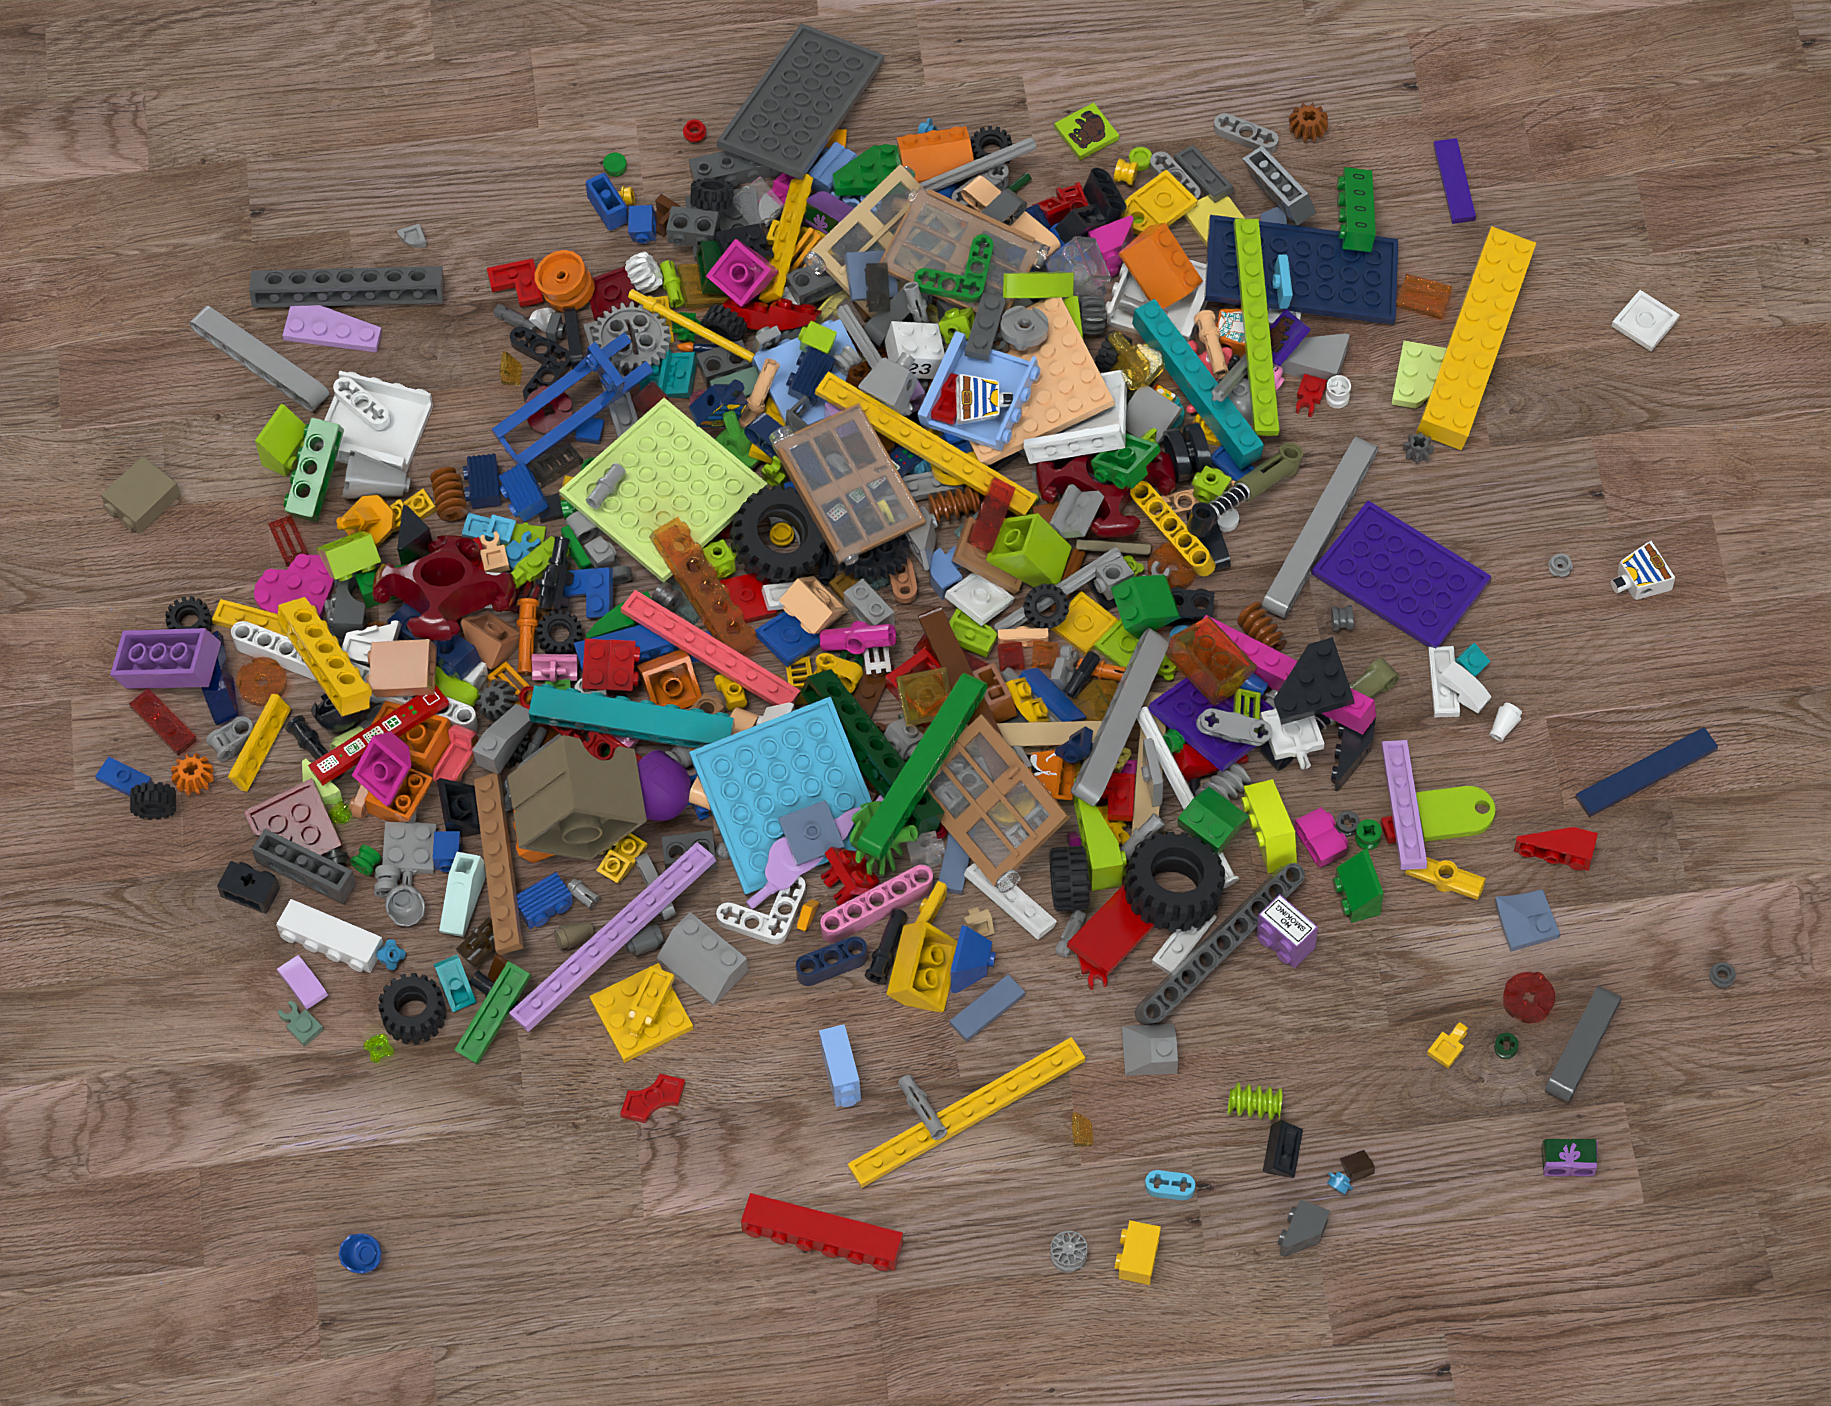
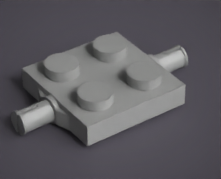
M417 809L410 821L385 822L382 865H394L400 868L402 885H406L408 880V885L412 886L413 875L434 873L433 844L436 824L416 822Z

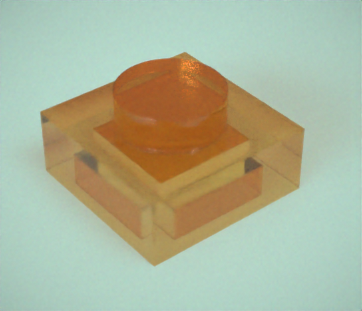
M1033 641L1032 668L1053 669L1058 656V643Z

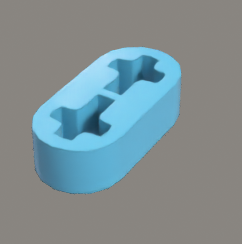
M1154 1170L1146 1176L1145 1189L1148 1194L1154 1197L1188 1200L1194 1195L1195 1181L1193 1177L1185 1173ZM1155 1179H1160L1161 1185L1157 1189L1154 1188L1153 1183ZM1181 1182H1186V1186L1189 1187L1186 1188L1185 1192L1180 1191V1187H1178L1181 1185Z

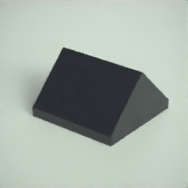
M403 505L397 550L401 565H407L431 554L428 545L431 544L432 537L430 528L408 505Z
M443 778L437 779L446 831H460L461 838L481 834L475 786Z

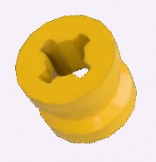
M1119 158L1115 168L1114 182L1124 181L1128 185L1133 186L1138 163H1127L1124 159Z

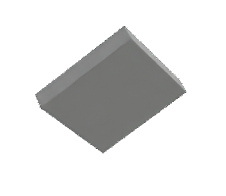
M1142 382L1126 406V430L1140 438L1147 430L1154 427L1157 429V444H1160L1163 440V432L1172 427L1183 409Z

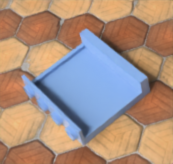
M841 319L836 321L828 320L821 324L837 332L835 343L829 353L831 357L835 354H840L846 345H849L856 351ZM798 337L793 340L784 339L770 350L768 348L761 349L755 353L752 360V366H756L759 373L767 358L773 359L780 364L769 393L785 425L786 411L790 410L799 401V399L788 395L789 387L786 386L791 372L796 374L799 368L796 363L802 350H799L801 341L798 340ZM834 365L831 373L845 381L847 376L843 375ZM818 397L815 406L810 405V408L800 418L809 426L825 419L824 404L828 402Z
M955 331L918 412L920 424L1002 451L1004 445L1008 444L1011 439V429L1014 423H1018L1020 420L1023 403L1029 400L1031 394L1030 387L1033 381H1037L1041 369L1038 365L1037 357L1033 356L1031 361L993 349L989 361L965 356V348L968 341H966L965 334ZM951 373L999 381V392H1012L1013 394L1011 406L1000 407L999 416L995 419L966 424H957L956 420L954 425L931 418V410L940 398L941 388Z

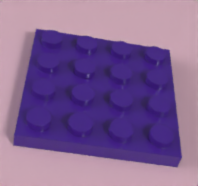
M1212 659L1152 701L1148 709L1170 729L1177 730L1189 745L1223 772L1257 746L1227 741L1219 737L1203 734L1198 730L1196 720L1205 710L1212 708L1233 712L1236 688L1229 682L1232 673L1215 659ZM1241 695V711H1240V714H1243V703H1244V696H1243V695ZM1250 697L1249 717L1253 718L1254 700L1252 697ZM1260 699V715L1261 712L1274 709L1265 700ZM1210 716L1205 719L1209 727L1215 723L1211 721ZM1260 728L1258 731L1257 738H1260L1264 735L1260 733Z

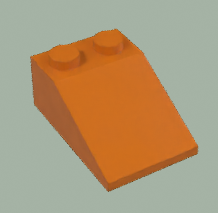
M385 701L372 724L402 705ZM434 714L398 737L409 746L410 768L433 775L434 768L451 742L448 730L453 725L449 718Z

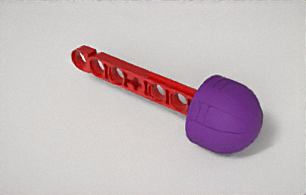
M526 686L519 693V702L524 708L530 709L526 697L529 692L533 691V686ZM549 725L562 735L579 738L585 749L599 760H610L618 746L627 747L609 734L580 730L581 732L588 733L590 740L587 742L582 735L577 734L578 729L571 728L566 731L564 727ZM607 743L610 746V753L608 756L602 757L600 749L602 745ZM654 750L643 758L635 753L646 819L667 821L678 816L689 802L692 787L686 769L662 750Z

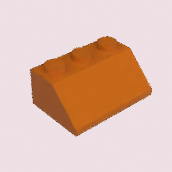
M956 126L946 130H931L927 133L907 134L903 137H897L901 165L918 183L974 161L971 141L966 126Z
M1165 222L1148 226L1118 253L1149 301L1155 299L1162 309L1189 295L1203 282Z

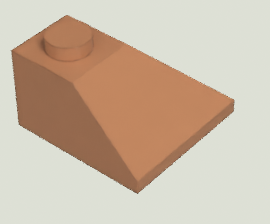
M488 610L466 617L461 621L466 641L476 647L482 660L481 662L486 663L487 669H493L502 665L519 647V630Z

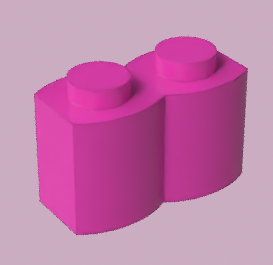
M1322 807L1296 819L1294 823V830L1297 836L1307 848L1318 868L1345 856L1348 846L1346 836L1342 832L1339 833L1334 827L1335 820L1330 812L1326 813Z

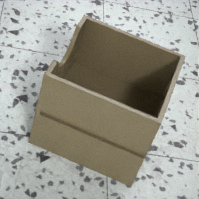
M563 735L508 775L512 808L515 809L516 834L520 849L591 861L647 821L635 749L618 746L613 757L610 760L604 761L593 757L585 749L579 738Z

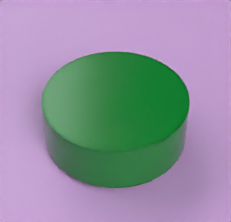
M617 152L606 155L603 159L605 173L613 177L625 173L627 162L624 155Z

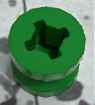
M1365 819L1357 825L1355 841L1359 848L1370 851L1378 847L1382 829L1377 821Z
M362 844L358 849V855L351 858L350 864L360 873L370 876L373 872V867L381 862L382 857L370 846Z

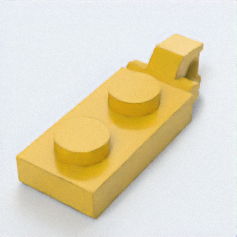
M650 966L630 1007L629 1019L632 1022L629 1026V1034L640 1037L645 1025L651 1026L652 1022L655 1021L675 979L674 974Z

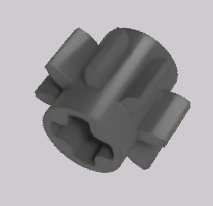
M1422 432L1415 435L1409 434L1408 442H1404L1403 450L1407 451L1406 459L1410 458L1415 464L1423 460L1427 462L1429 454H1433L1434 446L1430 445L1431 437H1426Z

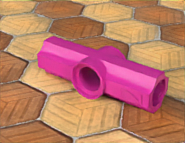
M862 621L853 622L849 628L821 630L819 635L820 646L823 651L847 650L853 654H862L866 648L894 646L897 640L894 625L869 626Z

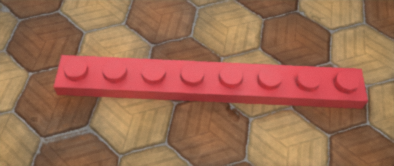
M634 590L621 607V613L773 706L784 703L794 704L800 696V690L637 590Z

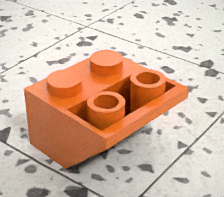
M410 768L390 806H386L370 791L364 799L367 812L387 822L410 821L433 782V778Z

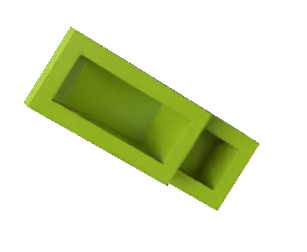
M1062 271L1004 273L1003 298L1072 297L1074 273Z

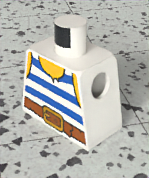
M960 374L956 378L957 424L995 419L999 416L1000 407L1011 406L1013 394L1012 392H999V381Z
M1652 541L1620 561L1618 567L1619 577L1612 579L1610 582L1615 593L1628 589L1633 599L1638 600L1672 590L1675 576Z

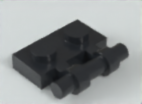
M759 223L718 231L714 235L722 255L732 242L738 239L766 260L774 258L772 249H763L766 248L768 242Z

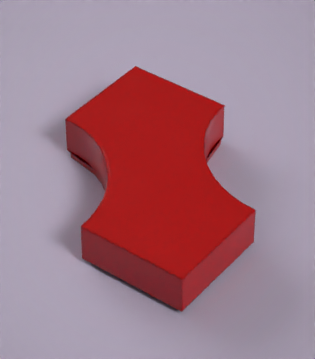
M660 1073L651 1086L643 1090L627 1091L620 1113L621 1118L646 1124L650 1115L657 1109L664 1106H679L686 1083L685 1079Z

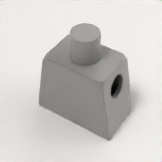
M902 352L896 363L887 358H882L863 379L858 388L903 415L918 382L914 374L909 371L915 359L905 352Z

